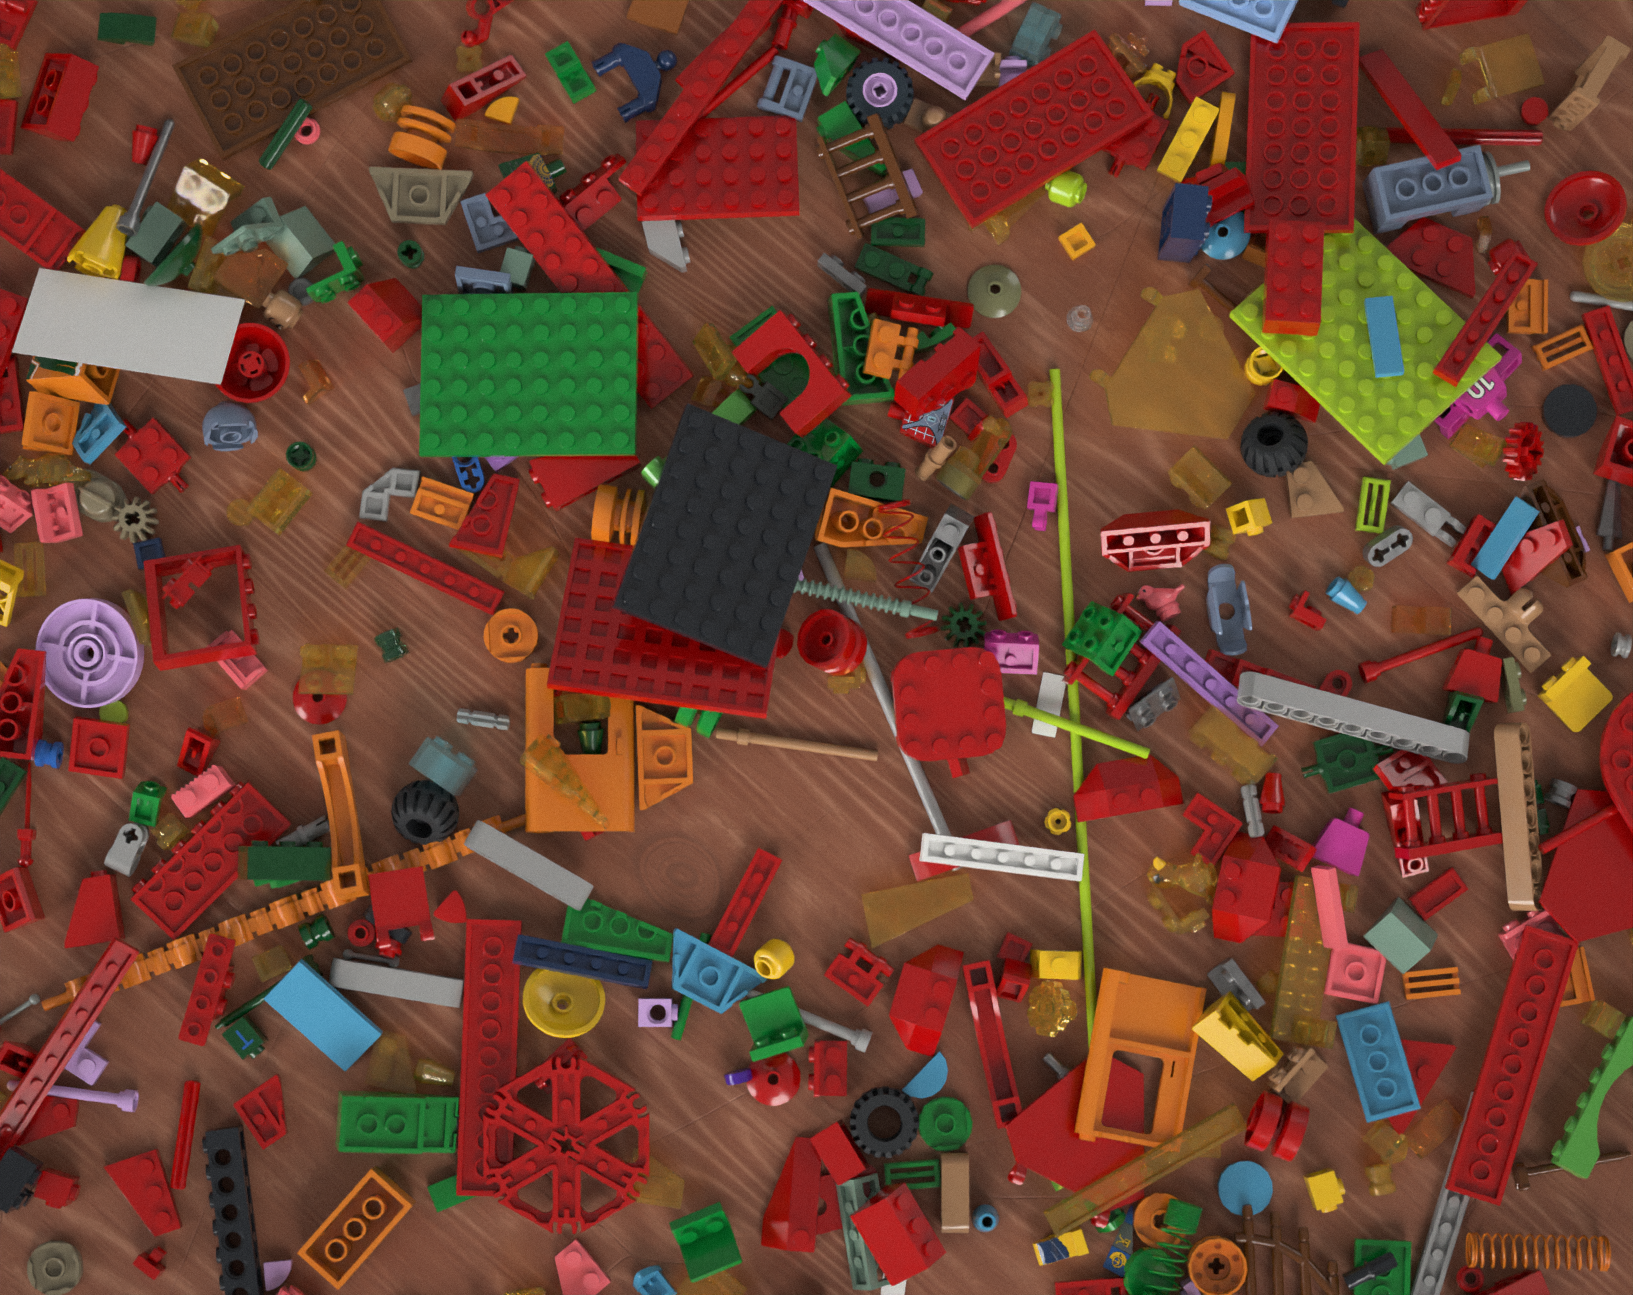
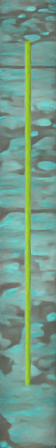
M1050 369L1056 484L1059 486L1057 512L1064 633L1066 638L1069 631L1075 625L1061 377L1060 369ZM1065 648L1067 666L1071 661H1076L1077 654ZM1075 680L1072 685H1068L1069 719L1081 724L1078 681ZM1070 732L1073 788L1075 793L1084 781L1081 735ZM1075 811L1077 853L1084 854L1082 881H1079L1089 1048L1097 1006L1087 824L1086 821L1077 822Z

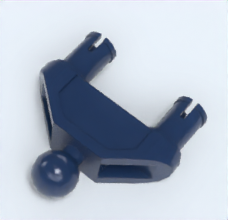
M617 43L611 48V52L591 62L599 77L619 65L626 70L639 93L637 98L621 107H617L620 115L623 117L622 119L627 123L645 111L652 113L656 110L662 84L659 70H672L677 64V57L671 50H662L657 55L656 60L653 61L647 51L627 44Z

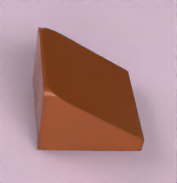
M1251 233L1250 240L1242 256L1244 260L1265 267L1266 233Z

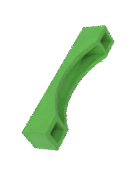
M1633 1016L1624 1017V1019H1620L1617 1022L1613 1031L1616 1034L1611 1044L1608 1043L1604 1047L1601 1054L1603 1060L1599 1068H1594L1589 1077V1082L1591 1083L1587 1091H1583L1576 1102V1106H1578L1576 1113L1568 1118L1564 1125L1566 1132L1562 1140H1558L1552 1148L1551 1154L1553 1157L1550 1162L1579 1178L1588 1179L1600 1155L1597 1142V1122L1604 1097L1613 1082L1633 1065Z

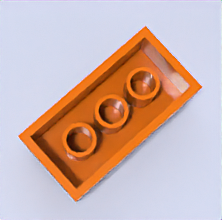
M374 1166L297 1254L339 1290L414 1206L416 1201L381 1169Z

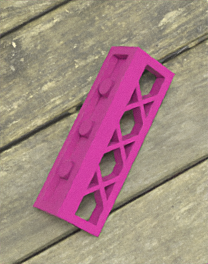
M1496 333L1487 343L1492 347L1498 343L1508 351L1494 366V369L1504 382L1522 363L1521 351ZM1454 404L1450 406L1451 411L1444 419L1437 417L1434 420L1440 426L1441 434L1448 439L1471 417L1457 405L1454 407Z

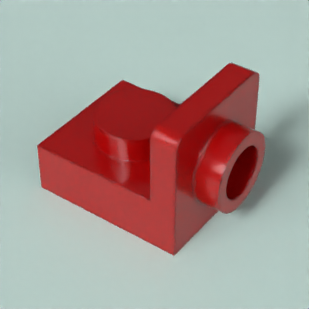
M1304 590L1300 595L1296 593L1288 606L1292 609L1289 617L1315 631L1321 630L1327 620L1321 616L1322 612L1312 606L1303 607L1310 592Z

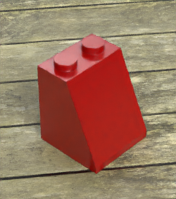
M397 278L367 284L347 302L358 317L392 353L422 327V305Z

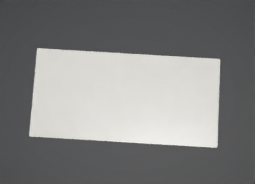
M39 268L12 352L221 384L245 300Z

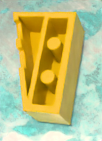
M1231 991L1208 1006L1191 1028L1251 1081L1256 1080L1277 1065L1284 1054Z

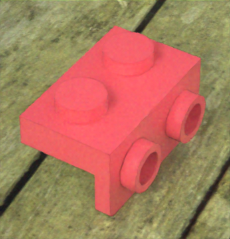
M64 483L47 489L31 490L37 532L41 543H60L83 536L73 483Z

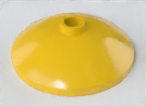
M537 968L529 976L525 984L523 1006L528 1018L539 1030L551 1036L571 1038L588 1032L598 1023L605 1007V992L600 980ZM563 1004L566 1009H559L557 1005Z

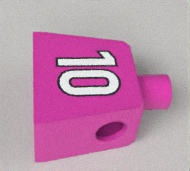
M1493 367L1458 398L1454 404L1474 419L1478 420L1489 412L1496 421H1500L1509 412V409L1501 402L1507 396V387Z

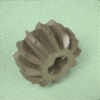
M134 497L132 503L127 498L123 499L125 507L116 505L115 509L120 514L112 515L111 517L113 521L119 522L113 527L114 531H121L120 538L125 540L129 537L132 543L137 542L138 536L142 541H147L146 532L153 535L156 532L150 528L151 524H159L158 519L151 518L157 514V509L150 508L151 502L148 500L141 503L139 497ZM133 515L140 519L138 524L131 521Z

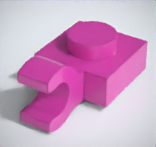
M1030 481L1027 508L1028 510H1035L1032 527L1035 530L1046 531L1047 512H1055L1058 484Z

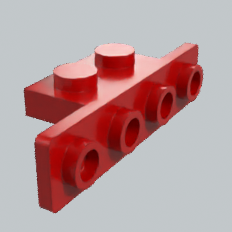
M618 153L607 156L602 160L601 166L597 170L586 173L580 179V184L573 189H567L559 197L561 204L582 231H585L622 200L607 180L608 177L627 162Z
M868 288L865 303V312L869 314L891 317L890 319L942 327L951 322L954 327L967 329L971 327L974 304L874 288Z
M985 512L974 517L979 543L958 547V552L970 600L993 596L998 620L1005 621L1017 616L1016 601L1012 595L1010 577L1005 567L1003 549L1000 546L997 534V524L992 512Z
M213 933L209 934L178 1036L179 1040L205 1046L213 1020L219 1019V1015H224L228 1004L225 995L227 989L232 988L236 973H233L234 966L230 965L236 940Z

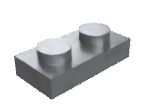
M824 253L818 260V267L849 292H859L861 298L866 292V285L863 284L865 282L864 278L855 271L849 273L843 268L844 263L832 254L829 257Z

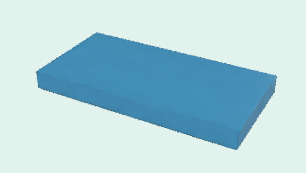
M302 959L264 998L269 1005L345 1072L383 1033L378 1026Z
M1389 1001L1336 1015L1367 1123L1421 1109Z

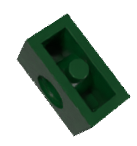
M858 458V462L852 461L848 493L875 501H902L906 469L900 468L901 464L895 462H885L883 466L875 465L874 460ZM876 473L881 474L885 482L882 486L875 487L869 481L870 476Z

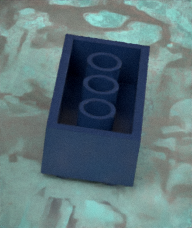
M1175 183L1162 210L1158 260L1190 263L1192 258L1197 256L1198 250H1201L1205 239H1208L1210 222H1205L1208 212L1212 208L1213 196L1208 195L1209 186Z

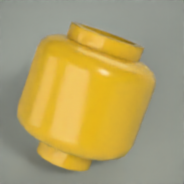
M780 939L767 941L754 955L756 971L764 978L775 980L782 977L793 966L795 959L790 945Z

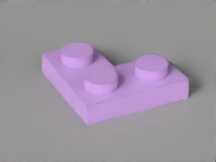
M96 1020L65 1066L66 1070L91 1086L95 1085L109 1063L108 1060L87 1048L101 1025Z

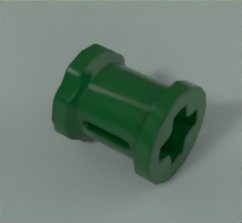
M413 240L402 242L397 249L399 259L409 269L419 268L425 260L423 250ZM409 250H414L413 259L409 260L407 257Z

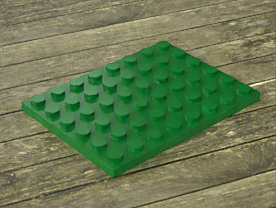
M637 292L422 295L419 456H636L639 294Z

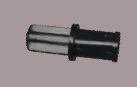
M1387 1252L1369 1262L1364 1260L1363 1265L1343 1273L1342 1276L1349 1290H1352V1288L1371 1279L1376 1281L1375 1277L1396 1268L1398 1264L1394 1255L1391 1252Z

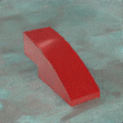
M984 331L972 337L981 344L977 375L1007 419L1029 405L1027 396L1012 376L1010 368Z

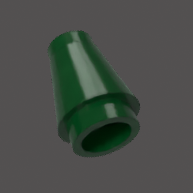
M601 721L579 723L577 733L583 755H601L604 728H601Z

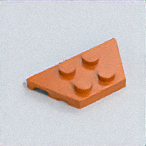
M636 705L640 810H646L694 783L692 729L686 728L645 707Z

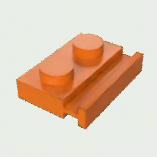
M1548 279L1527 280L1506 312V334L1545 335L1548 333Z
M423 476L410 514L459 530L469 513L475 495Z
M1584 946L1577 948L1560 1007L1595 1000Z

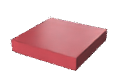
M1348 943V948L1342 950L1331 948L1323 994L1378 1004L1386 958L1376 948Z

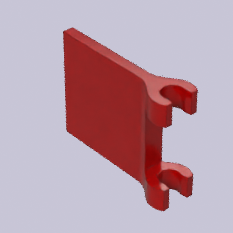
M423 866L368 874L377 947H391L388 930L418 925L421 941L433 940L434 932L430 918Z

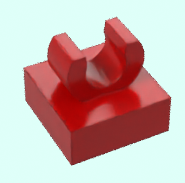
M158 1246L153 1249L150 1255L146 1252L138 1255L132 1264L151 1279L156 1280L166 1269L160 1262L167 1252Z

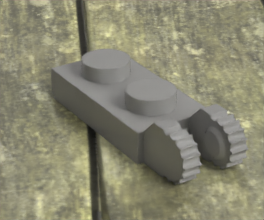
M1409 481L1405 483L1391 501L1395 508L1431 536L1435 535L1450 547L1456 544V540L1440 529L1442 525L1446 523L1461 534L1467 530L1456 518L1450 516L1451 514Z

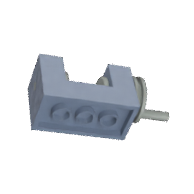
M1476 145L1458 149L1462 154L1461 161L1439 170L1433 167L1427 157L1376 167L1362 182L1374 234L1397 230L1409 220L1451 211L1452 217L1478 212L1482 207L1490 203L1496 204L1499 202L1501 194L1499 177L1529 171L1530 163L1528 160L1496 166L1492 154L1489 151L1482 152L1481 146Z

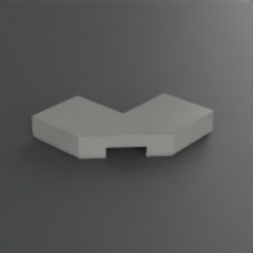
M391 468L384 476L362 491L359 518L387 522L390 496L415 498L419 488L421 472L419 470Z

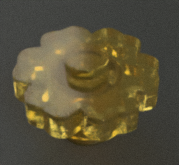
M1044 980L1041 986L1033 988L1029 996V1004L1031 1006L1027 1010L1029 1025L1036 1027L1037 1035L1055 1037L1058 1031H1064L1068 1022L1075 1019L1077 1015L1076 1003L1070 999L1069 991L1063 990L1061 982Z

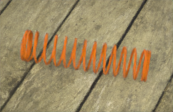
M1469 1232L1466 1236L1465 1254L1467 1265L1470 1268H1475L1478 1260L1476 1235L1480 1242L1479 1265L1481 1268L1484 1267L1483 1241L1486 1235H1488L1491 1243L1490 1266L1492 1269L1495 1267L1494 1240L1497 1235L1502 1243L1500 1261L1503 1269L1506 1266L1504 1243L1507 1236H1510L1512 1241L1511 1263L1513 1269L1517 1266L1515 1242L1518 1236L1523 1241L1522 1265L1524 1269L1528 1266L1526 1242L1529 1236L1532 1237L1534 1242L1533 1266L1535 1270L1539 1265L1537 1247L1539 1237H1542L1545 1243L1543 1262L1546 1270L1549 1268L1550 1262L1548 1248L1550 1237H1553L1555 1241L1554 1264L1556 1270L1560 1268L1558 1243L1561 1237L1566 1242L1565 1266L1567 1270L1571 1268L1569 1243L1572 1237L1577 1242L1576 1267L1578 1271L1582 1268L1580 1247L1582 1238H1586L1588 1243L1586 1263L1589 1271L1593 1267L1591 1248L1593 1238H1596L1598 1241L1597 1265L1599 1271H1608L1611 1263V1247L1606 1235H1601L1599 1238L1593 1235L1590 1240L1585 1235H1582L1579 1240L1575 1235H1571L1567 1240L1563 1234L1557 1239L1553 1234H1550L1546 1239L1542 1234H1539L1535 1239L1531 1233L1525 1239L1520 1233H1517L1514 1239L1510 1233H1506L1503 1238L1499 1233H1495L1492 1238L1488 1232L1484 1233L1482 1238L1477 1232ZM1603 1241H1604V1244H1605V1254H1606V1257H1605V1265H1604V1255H1603V1249H1602V1248H1603Z

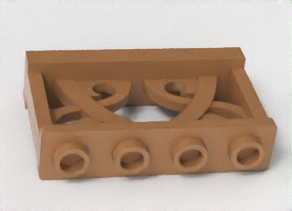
M1607 35L1592 50L1574 72L1578 75V78L1568 95L1548 117V119L1553 121L1552 123L1555 127L1564 131H1572L1598 106L1601 101L1597 98L1600 90L1611 72L1626 59L1631 48Z

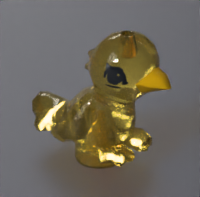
M1196 853L1194 856L1195 862L1183 865H1174L1156 856L1147 870L1148 880L1158 888H1177L1178 884L1186 891L1204 897L1208 905L1211 906L1214 902L1217 888L1214 885L1217 883L1216 869L1212 863L1203 864L1202 855Z

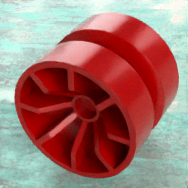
M1263 1091L1248 1116L1244 1145L1263 1152L1272 1140L1271 1155L1291 1162L1298 1152L1305 1135L1310 1108L1290 1101L1282 1111V1097Z

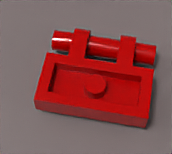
M850 937L844 946L851 950L852 954L849 958H846L841 953H838L824 973V976L869 1007L884 985L876 979V976L881 972L889 978L895 968L886 963L887 959L883 956L878 957L866 948L867 945L862 941L858 943ZM859 957L873 966L869 973L855 964Z

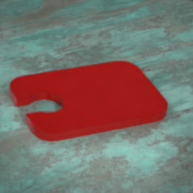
M870 1165L869 1168L862 1171L853 1178L861 1177L871 1173H877V1171L872 1165ZM831 1174L821 1176L819 1197L826 1202V1211L818 1216L817 1235L843 1228L836 1182ZM865 1182L862 1183L864 1195L868 1198L871 1192L870 1184Z

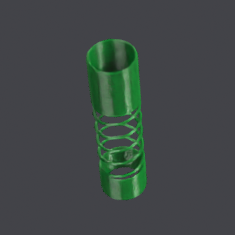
M1169 1199L1163 1223L1185 1231L1163 1227L1160 1229L1183 1240L1190 1246L1156 1242L1159 1246L1181 1255L1186 1260L1152 1256L1154 1259L1177 1269L1182 1274L1148 1270L1150 1273L1173 1283L1178 1288L1144 1284L1146 1287L1157 1292L1143 1290L1142 1295H1169L1159 1289L1172 1291L1181 1289L1178 1283L1163 1275H1185L1182 1269L1167 1261H1189L1186 1255L1171 1247L1191 1248L1193 1245L1185 1238L1172 1232L1182 1234L1197 1233L1196 1230L1198 1229L1199 1219H1201L1200 1216H1202L1201 1213L1203 1211L1201 1207L1184 1201Z

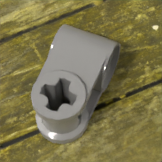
M140 823L122 826L105 858L104 865L130 877L136 870L141 854L149 840L148 828ZM130 831H135L138 840H132L133 836L130 835Z

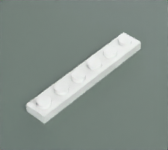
M923 833L919 861L1079 882L1082 881L1084 854Z

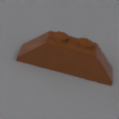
M1544 479L1523 487L1520 498L1540 511L1526 533L1564 519L1573 544L1540 573L1566 588L1586 580L1585 548L1563 499L1553 489L1548 487Z

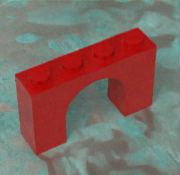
M779 310L731 353L745 371L754 377L782 355L797 353L804 356L810 370L808 385L801 395L779 413L794 433L803 438L852 395L847 390L850 385L840 373L836 376L831 370V367L834 365L824 353L819 355L815 350L817 343L808 333L803 335L799 330L801 323L792 313L787 315Z

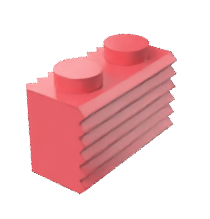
M212 765V768H208L207 772L203 771V775L194 778V781H190L189 785L185 784V788H181L180 791H176V794H172L171 798L185 817L193 818L229 792L235 786V783L222 766Z

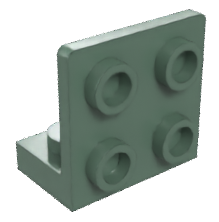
M262 198L230 221L234 232L212 247V253H224L225 256H228L238 251H243L244 254L257 250L259 243L274 238L275 232L283 227V223L272 198Z

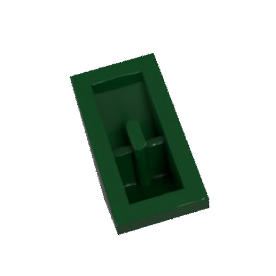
M1460 691L1449 693L1442 724L1457 727L1470 733L1483 704L1484 697Z

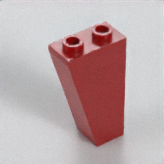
M637 455L544 456L530 460L529 463L532 468L528 472L535 485L539 482L541 483L545 491L541 493V496L548 508L553 506L557 512L597 491L599 484L608 485L642 467Z

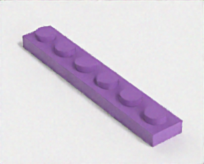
M1156 621L1139 641L1258 746L1262 747L1278 728V725L1264 712L1240 705L1237 702L1238 690L1160 621Z

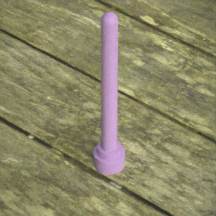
M8 1081V1090L14 1091L20 1081ZM53 1085L47 1096L116 1104L118 1108H122V1111L135 1112L139 1101L138 1090L130 1089L120 1091L118 1094Z

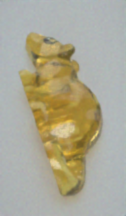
M56 452L47 453L37 459H28L20 455L17 461L12 463L2 474L10 480L26 477L27 479L24 480V484H29V487H40L41 481L49 483V486H57L70 483V481L88 482L92 479L90 472L74 466L68 457Z

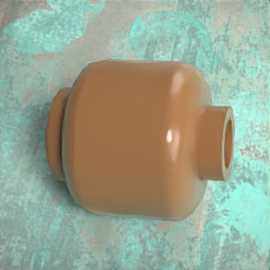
M285 290L278 291L276 295L270 292L262 304L266 308L263 313L264 318L281 330H285L288 327L292 329L304 312L301 310V301Z

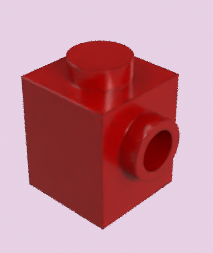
M50 1167L41 1171L43 1173L38 1180L33 1197L45 1200V1205L56 1209H61L62 1206L65 1207L71 1204L72 1201L77 1200L81 1185H78L80 1177Z

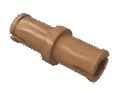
M943 436L934 448L926 452L925 459L915 469L916 476L923 481L929 480L937 469L945 465L946 458L957 447L956 441L950 436Z

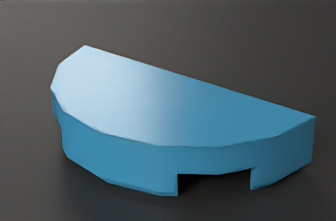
M940 1051L903 1087V1092L911 1097L925 1098L933 1096L941 1090L947 1079L948 1068L946 1059Z

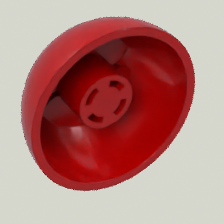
M257 323L238 324L221 384H215L216 387L227 397L242 403H258L274 396L284 386L290 371V355L283 339L274 330L265 325Z

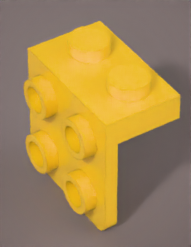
M1585 656L1568 659L1561 666L1563 671L1557 677L1553 675L1541 686L1543 690L1537 695L1572 732L1581 731L1613 699L1612 693L1587 669L1591 663Z

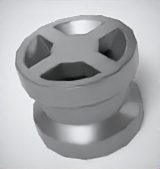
M1551 778L1549 783L1551 786L1550 791L1545 793L1543 799L1555 805L1570 808L1572 804L1570 798L1576 793L1577 787Z

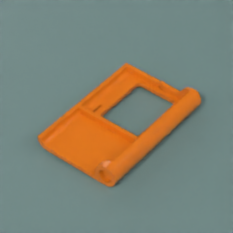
M545 663L531 664V668L526 669L525 832H635L634 700L608 697V752L606 754H556L554 752V689L547 688L550 668H547ZM616 739H617V754H619V755H616Z
M1103 968L1074 1131L1080 1133L1079 1139L1095 1142L1096 1137H1102L1179 1152L1199 1037L1191 1028L1203 1013L1206 988ZM1116 1050L1160 1058L1163 1062L1152 1129L1149 1134L1105 1127L1101 1123L1112 1056Z

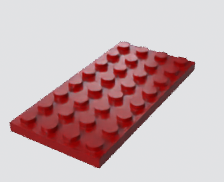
M1360 22L1287 23L1278 44L1251 33L1246 178L1255 203L1245 209L1244 233H1266L1270 219L1325 222L1324 233H1354Z
M1094 29L916 137L914 144L973 229L1153 119L1154 113Z

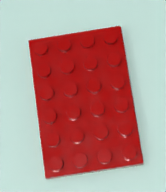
M785 115L698 118L641 196L637 194L638 221L800 216L796 119ZM661 120L636 121V153Z

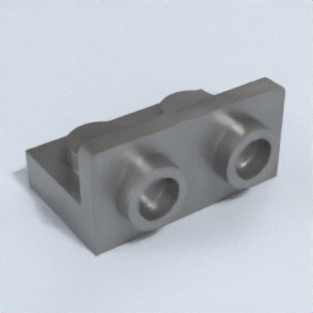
M1226 958L1207 973V976L1222 996L1231 991L1248 1012L1253 1008L1258 1009L1266 1003L1232 958Z

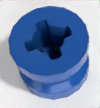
M39 739L35 748V765L43 767L47 764L52 768L59 769L64 754L63 742L55 741L52 744L46 740Z

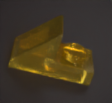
M1464 423L1449 446L1477 466L1484 468L1486 464L1495 465L1504 452L1503 448L1507 447V442L1503 438Z

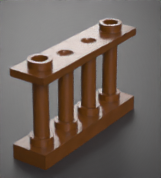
M880 113L868 116L867 120L869 123L865 124V127L828 143L825 136L818 137L819 144L815 145L820 159L826 160L849 217V220H846L848 230L851 236L856 235L857 239L865 236L862 228L899 213L901 215L905 214L907 219L919 214ZM866 138H875L879 147L875 149V153L842 167H837L832 155L833 152ZM877 163L886 165L889 174L885 175L886 178L850 193L847 192L842 178ZM888 188L896 190L899 199L895 200V204L861 218L857 217L852 203Z

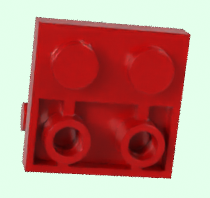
M0 0L1 45L16 51L38 4L36 0Z

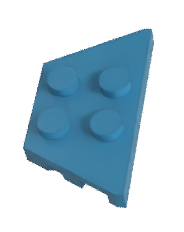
M677 928L674 929L672 989L722 1014L732 1007V1004L737 1000H741L748 995L750 990L768 979L762 977L755 969Z

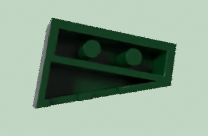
M251 841V846H239L238 879L330 881L331 847H323V842H306V847H296V841H279V847L268 846V841Z

